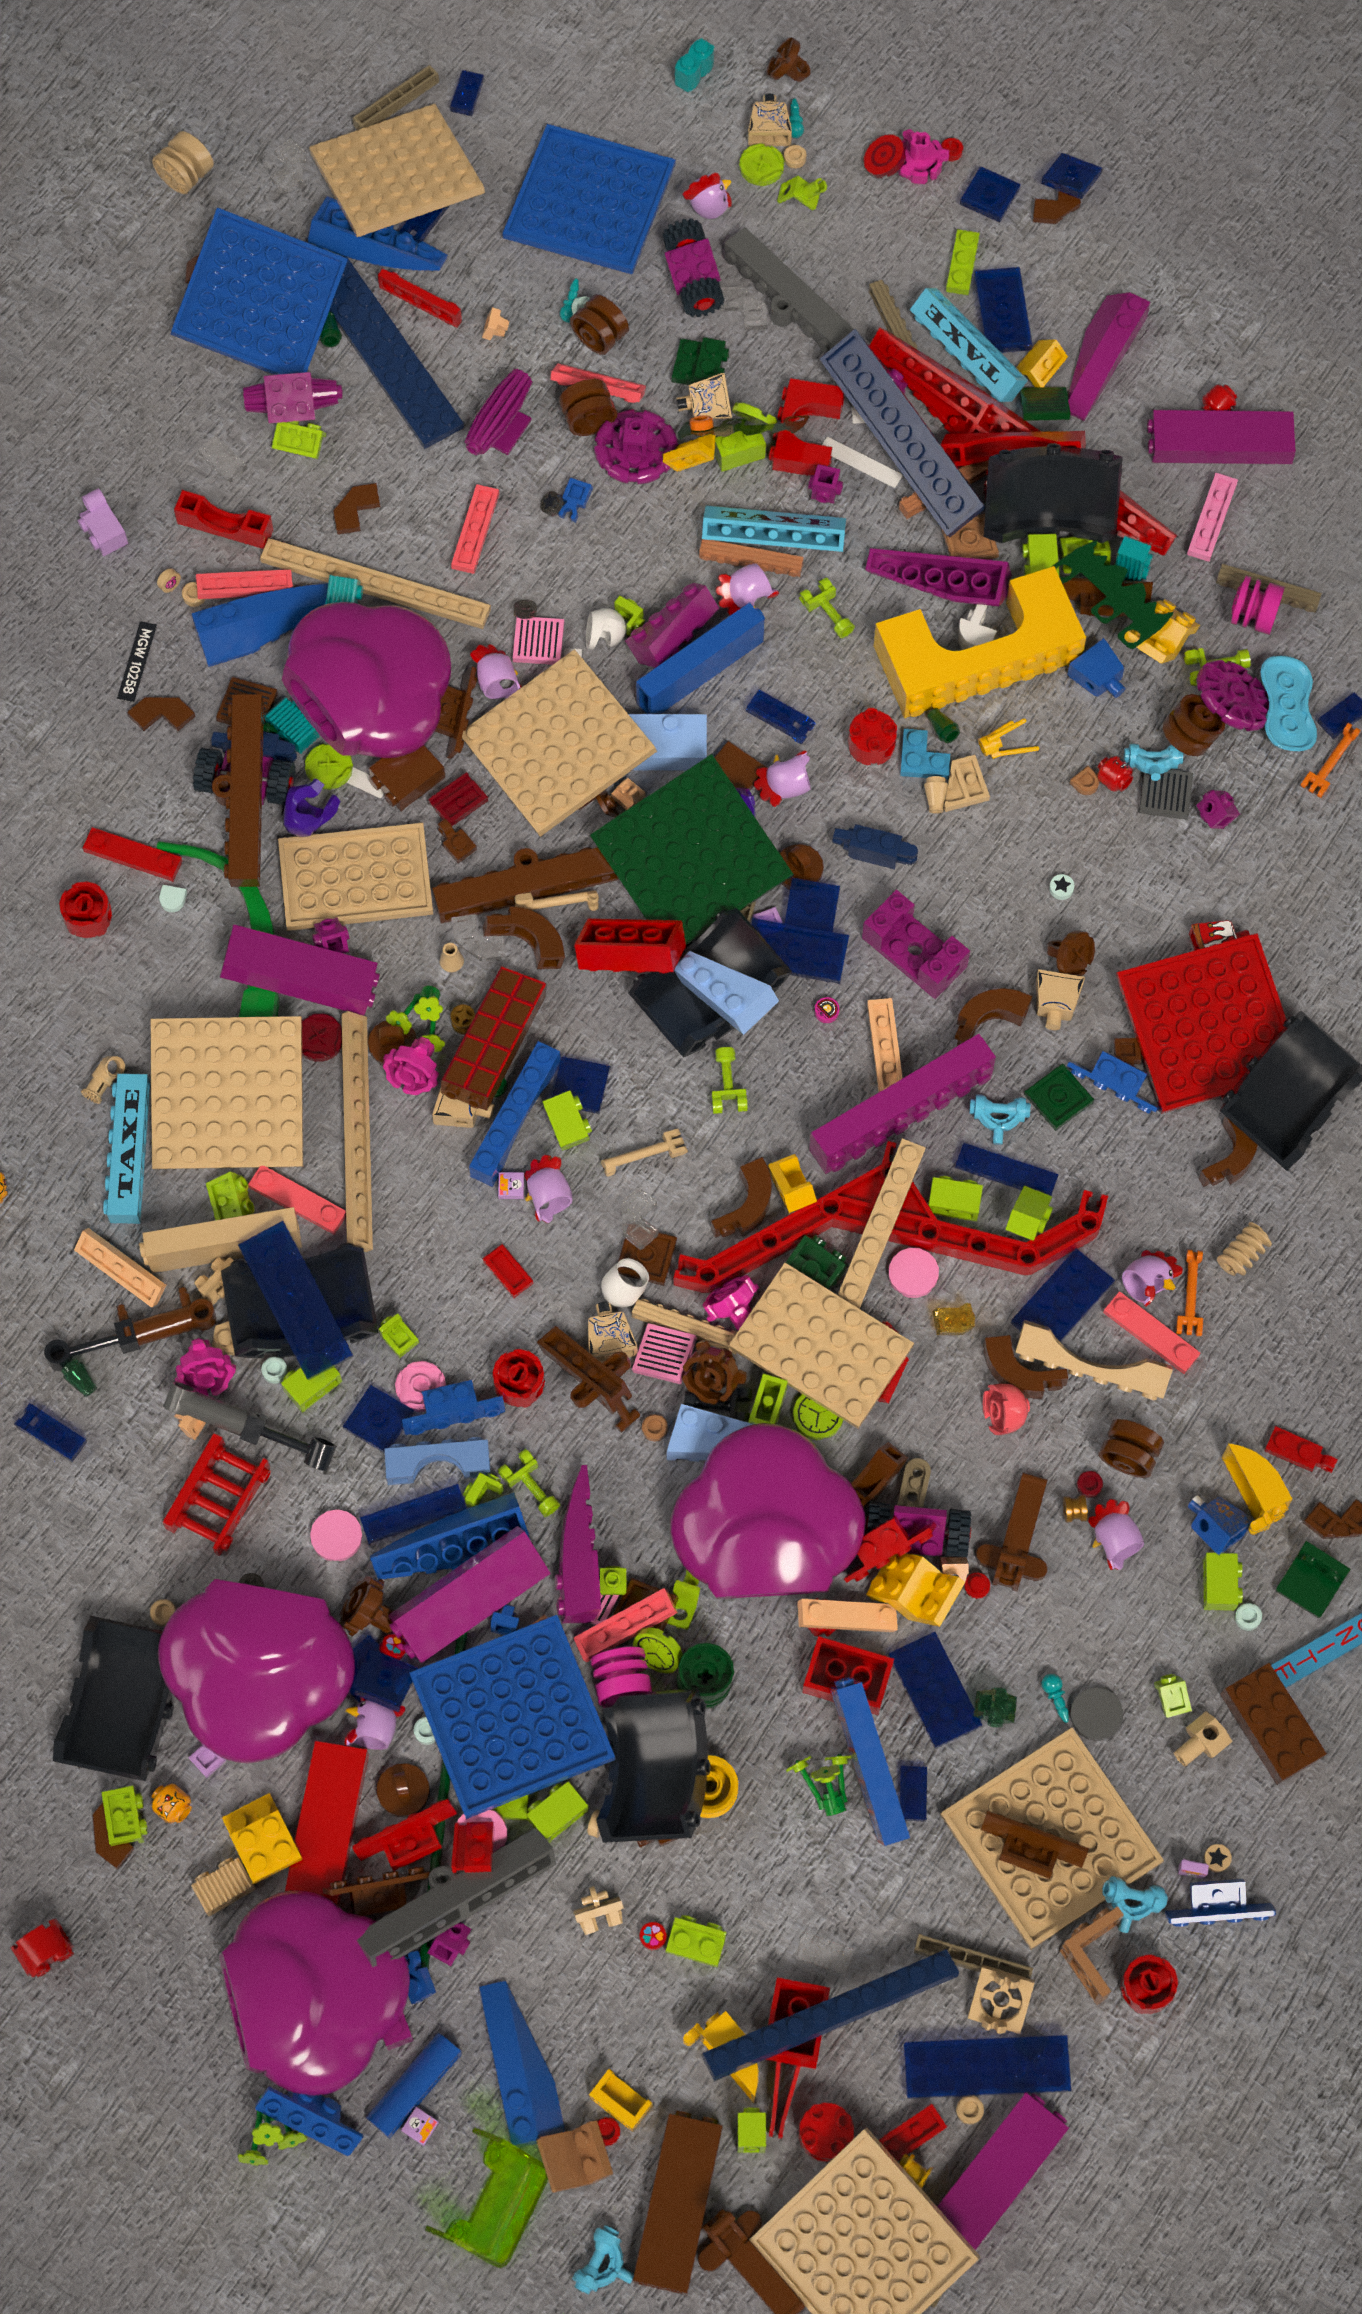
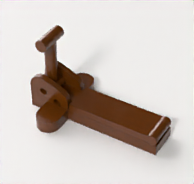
M554 1326L537 1341L541 1351L580 1382L570 1394V1398L576 1407H587L597 1399L611 1414L617 1411L621 1420L615 1427L621 1433L641 1416L636 1409L629 1412L621 1397H624L626 1400L632 1398L627 1385L620 1378L631 1366V1361L625 1352H615L601 1363L557 1326Z
M1022 1473L1002 1548L990 1544H984L978 1548L976 1552L977 1562L983 1567L996 1570L992 1585L997 1586L999 1584L1013 1588L1012 1590L1017 1592L1021 1578L1033 1581H1040L1045 1578L1048 1569L1047 1564L1042 1559L1029 1556L1028 1551L1048 1479Z
M721 2209L701 2228L712 2242L699 2255L698 2262L701 2269L706 2272H713L728 2260L773 2314H799L805 2308V2305L752 2243L748 2241L761 2228L762 2219L760 2215L751 2210L743 2213L736 2220L730 2211L726 2212L724 2209Z

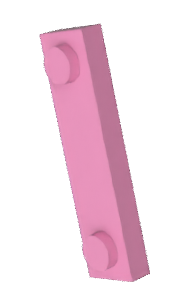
M1215 473L1187 555L1210 562L1238 479Z

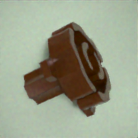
M707 1340L700 1341L696 1344L697 1351L683 1365V1370L686 1373L683 1375L682 1380L686 1388L697 1395L703 1402L716 1404L719 1399L726 1401L738 1384L746 1382L747 1373L738 1370L735 1363L736 1360L733 1358L731 1351L725 1348L723 1350L713 1348ZM695 1362H697V1373L694 1376L693 1369L691 1367ZM727 1386L726 1391L723 1394L722 1392H712L710 1390L712 1388L715 1391H720L722 1388Z
M366 1576L352 1588L349 1593L350 1599L344 1601L340 1611L339 1624L347 1629L348 1634L352 1637L369 1624L387 1634L392 1631L389 1627L392 1621L388 1615L395 1610L382 1603L384 1594L382 1589L385 1581L381 1579L376 1581Z

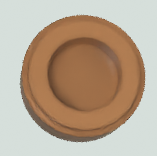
M653 1414L644 1419L642 1433L646 1439L656 1442L662 1440L667 1434L668 1425L662 1416Z

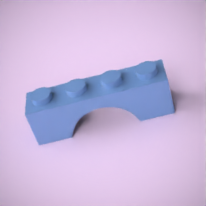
M472 1437L464 1442L447 1439L443 1440L441 1444H431V1442L424 1441L416 1443V1446L393 1444L390 1448H384L388 1485L414 1483L419 1471L427 1464L436 1461H446L454 1464L461 1470L465 1479L477 1478L479 1473L484 1475L491 1474L488 1439L483 1440L481 1437Z

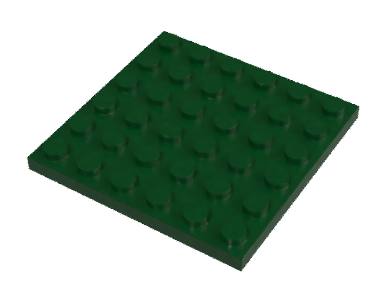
M712 754L590 834L591 839L646 920L682 921L686 947L705 933L715 922L716 915L722 910L728 911L737 908L741 911L794 876Z

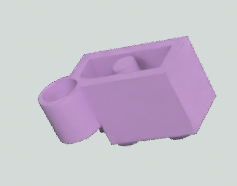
M97 488L82 496L87 510L79 514L80 519L77 521L84 533L88 531L91 536L89 541L94 550L99 549L104 557L127 545L126 533L108 506L101 490Z

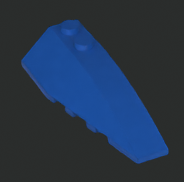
M328 196L311 221L308 243L333 251L341 256L370 264L398 269L440 271L448 257L447 254L425 242L418 243L414 241L413 236L407 232L399 233L393 229L394 225L357 237L336 199Z
M328 583L261 593L191 613L208 667L253 654L266 643L278 640L280 635L285 632L293 631L309 612L325 605Z
M511 1493L462 1510L420 1528L370 1555V1559L378 1580L412 1576L413 1573L418 1572L431 1574L436 1573V1570L451 1569L453 1571L517 1526L525 1531L529 1539L530 1537L515 1493Z
M502 1981L480 1986L513 2150L536 2145L537 2139L540 2137L565 2132L555 2081L507 1982Z

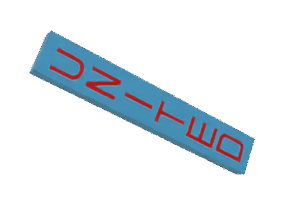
M1362 1613L1272 1664L1271 1666L1285 1688L1362 1645Z

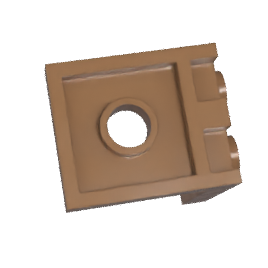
M1118 1906L1113 1910L1107 1907L1099 1912L1091 1925L1085 1922L1077 1927L1074 1933L1071 1934L1072 1937L1064 1942L1060 1953L1096 2005L1105 2001L1111 1990L1089 1960L1083 1948L1120 1923L1124 1914Z

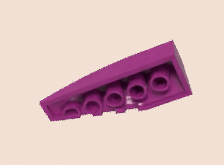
M1131 292L1106 296L1084 335L1068 393L1070 415L1085 421L1146 321L1150 301Z
M870 548L865 568L866 572L952 602L999 607L1008 595L1009 582L1012 577L1009 563L1005 561Z
M582 1465L578 1471L569 1497L562 1527L559 1550V1574L555 1575V1588L560 1590V1599L557 1600L556 1609L557 1615H561L562 1624L591 1623L601 1610L597 1550H593L595 1529H589V1525L592 1523L593 1512L592 1506L586 1504V1500L590 1499L587 1465Z

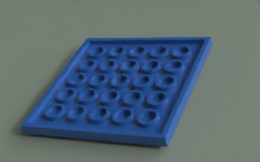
M547 124L504 228L503 238L633 275L675 168L676 159Z
M217 207L170 335L273 375L307 372L348 259Z
M558 1615L409 1672L466 1819L616 1760Z

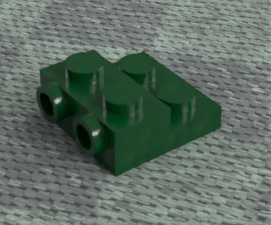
M703 337V341L699 342L681 338L671 382L691 385L725 373V368H722L723 362H728L730 351L729 348H726V341Z
M816 1234L813 1237L805 1235L785 1263L830 1290L849 1265L844 1262L847 1257L836 1249L833 1252L824 1247L827 1242Z

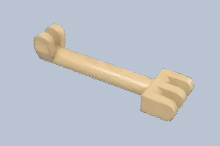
M593 890L533 900L531 893H525L515 896V907L533 911L534 909L587 901L589 909L595 911L599 907V896L597 891Z
M679 1129L664 1132L662 1136L664 1142L601 1160V1165L605 1168V1175L607 1177L614 1175L617 1166L665 1151L669 1152L671 1158L686 1154L688 1152L686 1146L676 1148L684 1144L683 1138L672 1139L681 1135Z

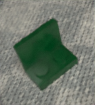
M1305 1541L1278 1584L1276 1592L1315 1617L1321 1618L1351 1569Z

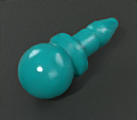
M793 98L790 105L789 120L792 130L791 138L796 139L803 135L804 126L802 124L803 118L799 116L798 101L796 98Z
M577 278L570 285L568 300H563L564 306L560 309V317L567 323H570V318L573 316L572 303L578 296L579 280Z
M1047 1674L1042 1679V1688L1048 1693V1700L1054 1699L1053 1702L1060 1718L1065 1723H1068V1709L1065 1707L1066 1704L1063 1697H1061V1695L1065 1694V1691L1062 1690V1679L1057 1674Z

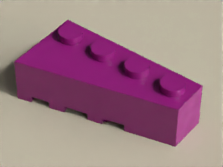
M691 583L684 587L683 592L679 596L670 599L666 603V607L660 612L651 615L647 623L633 630L631 636L625 642L639 664L656 668L665 662L669 656L672 657L680 651L678 646L683 642H689L694 636L693 630L702 628L719 607L706 585Z

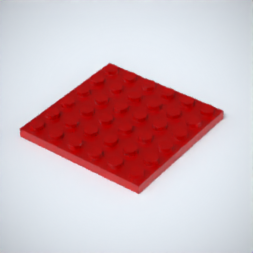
M1258 933L1116 973L1161 1114L1223 1097L1230 1089L1233 1090L1248 1070L1245 1066L1254 1056L1258 1058L1273 1039L1285 1028L1282 1024L1286 1017Z

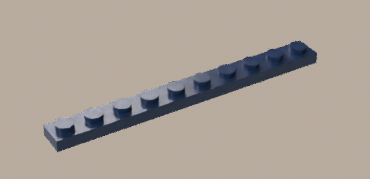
M945 1949L706 2051L702 2054V2059L713 2080H719L959 1976V1970L948 1950Z

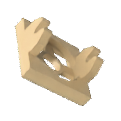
M982 1965L968 2019L981 2022L982 2027L986 2030L995 2029L998 2034L1005 2033L1006 2030L1020 2034L1035 1980ZM992 1981L1000 1985L999 1988L993 1991L984 1989ZM1018 1988L1022 2000L1012 1997L1008 1989ZM1003 1991L1008 1994L1009 2002L1006 2005L1002 2006L995 2003L993 1997L997 1992ZM981 1998L991 2000L994 2006L992 2017L983 2009ZM1009 2006L1019 2009L1014 2016L1000 2019L1002 2010L1007 2009Z

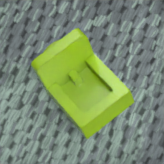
M619 595L614 602V609L622 615L624 620L628 621L626 628L627 635L630 637L633 630L642 627L645 623L643 609L632 599H625Z
M399 1313L394 1317H387L380 1324V1337L399 1358L419 1344V1339L402 1321Z
M479 1473L475 1482H470L464 1491L463 1496L466 1497V1506L471 1508L479 1505L487 1489L501 1495L504 1491L503 1484L500 1483L501 1480L490 1473L487 1475Z
M619 1566L600 1568V1594L625 1595L627 1587L626 1568Z

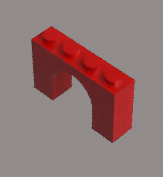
M790 378L788 387L784 386L782 401H785L784 407H779L778 420L783 423L790 416L810 415L840 420L844 403V392L839 386ZM802 417L792 418L789 421L795 422ZM787 430L774 433L773 440H776V446H771L769 460L773 461L772 470L811 476L815 475L818 464L830 467L832 447L804 442L797 438L794 433Z

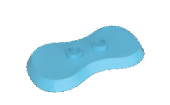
M1272 656L1267 658L1261 667V679L1269 697V710L1265 723L1268 739L1274 746L1289 751L1308 750L1314 746L1317 739L1316 725L1311 717L1308 705L1313 685L1310 670L1302 661L1292 657Z

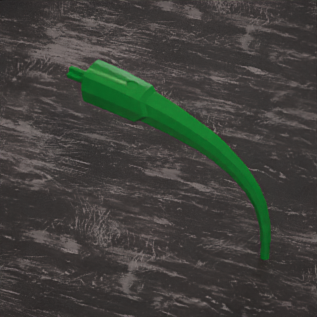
M162 841L157 843V849L201 859L221 869L223 872L224 864L229 863V859L202 848ZM238 887L247 907L251 929L274 935L270 912L258 888ZM248 985L243 992L239 1017H278L280 1003L278 994Z

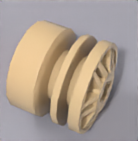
M184 131L178 132L169 141L168 147H163L160 153H157L152 160L153 166L161 179L169 187L181 194H187L192 189V186L197 184L198 178H203L214 166L213 158L206 147L197 138Z

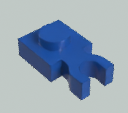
M570 478L562 496V501L566 504L561 507L558 513L559 517L564 519L567 512H572L573 514L570 519L576 523L578 508L585 509L593 489L592 485Z
M419 1952L408 1953V1957H406L410 1973L408 1997L411 2004H416L437 1992L427 1967L421 1968Z

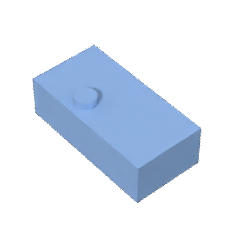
M628 714L657 750L655 754L633 770L687 771L707 757V714Z

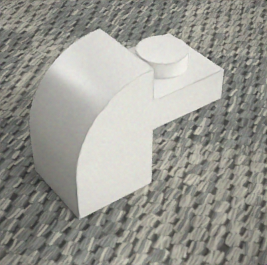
M977 604L975 610H970L967 620L961 618L958 641L963 650L996 639V630L982 626L986 617L987 605Z

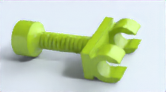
M825 577L818 581L820 583L818 587L822 593L814 598L808 589L799 593V600L807 608L808 612L819 606L824 609L836 624L834 631L839 638H845L853 632L854 624L849 618L843 619L829 602V600L836 597V588L828 578Z
M1203 648L1185 652L1184 660L1186 665H1194L1199 662L1202 669L1203 665L1210 662V660L1206 661ZM1248 649L1237 650V654L1232 657L1216 659L1223 660L1225 663L1230 661L1244 668H1250L1251 666ZM1199 670L1190 673L1189 680L1192 686H1197Z
M732 1047L718 1048L715 1050L716 1062L722 1064L723 1091H712L713 1114L723 1113L722 1100L737 1099L738 1112L747 1111L746 1089L733 1090L731 1062L736 1059L735 1049Z
M525 1448L518 1453L519 1459L525 1465L523 1468L513 1474L510 1468L504 1464L497 1470L510 1488L519 1481H522L540 1503L538 1510L544 1517H548L561 1504L554 1496L548 1497L531 1475H529L538 1468V1462Z

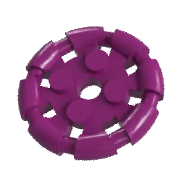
M635 409L617 413V418L613 423L605 421L596 434L595 442H597V445L594 447V453L602 469L605 468L611 478L626 484L629 482L646 484L659 479L663 472L667 473L671 469L670 466L663 463V454L675 450L678 447V440L671 425L665 423L663 417L651 411L635 412ZM641 417L649 420V429H653V442L648 443L647 456L623 454V441H619L620 432L617 433L614 429L618 426L625 427L626 418ZM658 429L660 434L656 436L654 432ZM606 445H613V448H607ZM659 448H666L664 452L659 451ZM630 468H639L638 473L630 472Z
M1213 660L1203 665L1197 675V688L1202 692L1200 697L1207 708L1213 714L1217 713L1222 718V722L1235 729L1242 730L1245 728L1246 731L1262 729L1267 721L1266 716L1269 710L1268 694L1262 683L1256 677L1253 678L1249 675L1247 669L1230 661L1225 663L1223 660Z

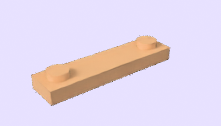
M892 998L867 1000L878 1092L903 1079Z
M90 1228L82 1231L74 1251L150 1307L158 1304L166 1284Z
M800 1599L797 1601L799 1627L895 1632L898 1630L897 1612L890 1604Z

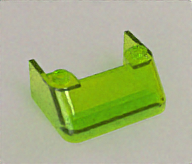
M474 2127L472 2132L488 2142L483 2154L484 2165L492 2170L488 2181L468 2221L461 2218L453 2220L445 2233L428 2225L425 2231L496 2268H503L510 2262L548 2182V2177L543 2162L507 2140Z

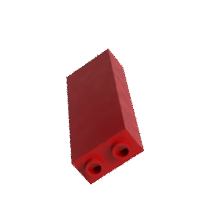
M315 1741L294 1842L302 1860L289 1867L285 1891L300 1890L313 1892L328 1898L340 1906L342 1894L326 1895L323 1894V1888L331 1887V1882L345 1880L369 1759L367 1749Z

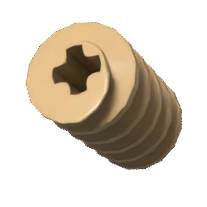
M1249 1222V1226L1244 1227L1242 1233L1236 1236V1240L1232 1241L1229 1247L1224 1249L1223 1255L1217 1257L1220 1267L1232 1276H1235L1236 1273L1244 1276L1246 1271L1243 1266L1251 1269L1253 1266L1249 1259L1258 1261L1259 1257L1256 1252L1259 1254L1266 1252L1262 1245L1266 1247L1272 1246L1268 1235L1253 1222Z

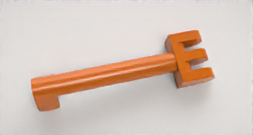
M1348 722L1343 730V738L1317 775L1309 771L1300 786L1305 789L1309 782L1313 783L1309 792L1314 793L1317 787H1320L1321 789L1318 791L1317 796L1322 798L1330 786V783L1325 780L1350 743L1357 738L1361 730L1357 727L1353 729V725Z
M1187 1249L1186 1261L1188 1263L1185 1316H1177L1176 1334L1181 1335L1182 1325H1186V1335L1191 1336L1192 1327L1197 1326L1196 1336L1202 1337L1203 1318L1195 1317L1198 1264L1202 1262L1203 1251L1197 1250V1252H1193V1250Z

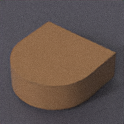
M1086 766L1070 779V784L1080 794L1091 795L1097 791L1099 780L1097 774L1089 766Z

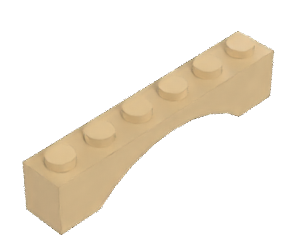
M1024 1320L1015 1348V1352L1020 1354L1019 1358L1033 1362L1035 1358L1044 1361V1366L1057 1370L1059 1366L1069 1369V1374L1083 1377V1374L1092 1376L1093 1381L1100 1384L1115 1383L1118 1384L1117 1388L1122 1391L1132 1393L1134 1389L1142 1392L1143 1397L1151 1400H1157V1397L1164 1398L1173 1371L1171 1365L1148 1358L1125 1365H1103L1090 1362L1068 1350L1054 1336L1049 1327Z

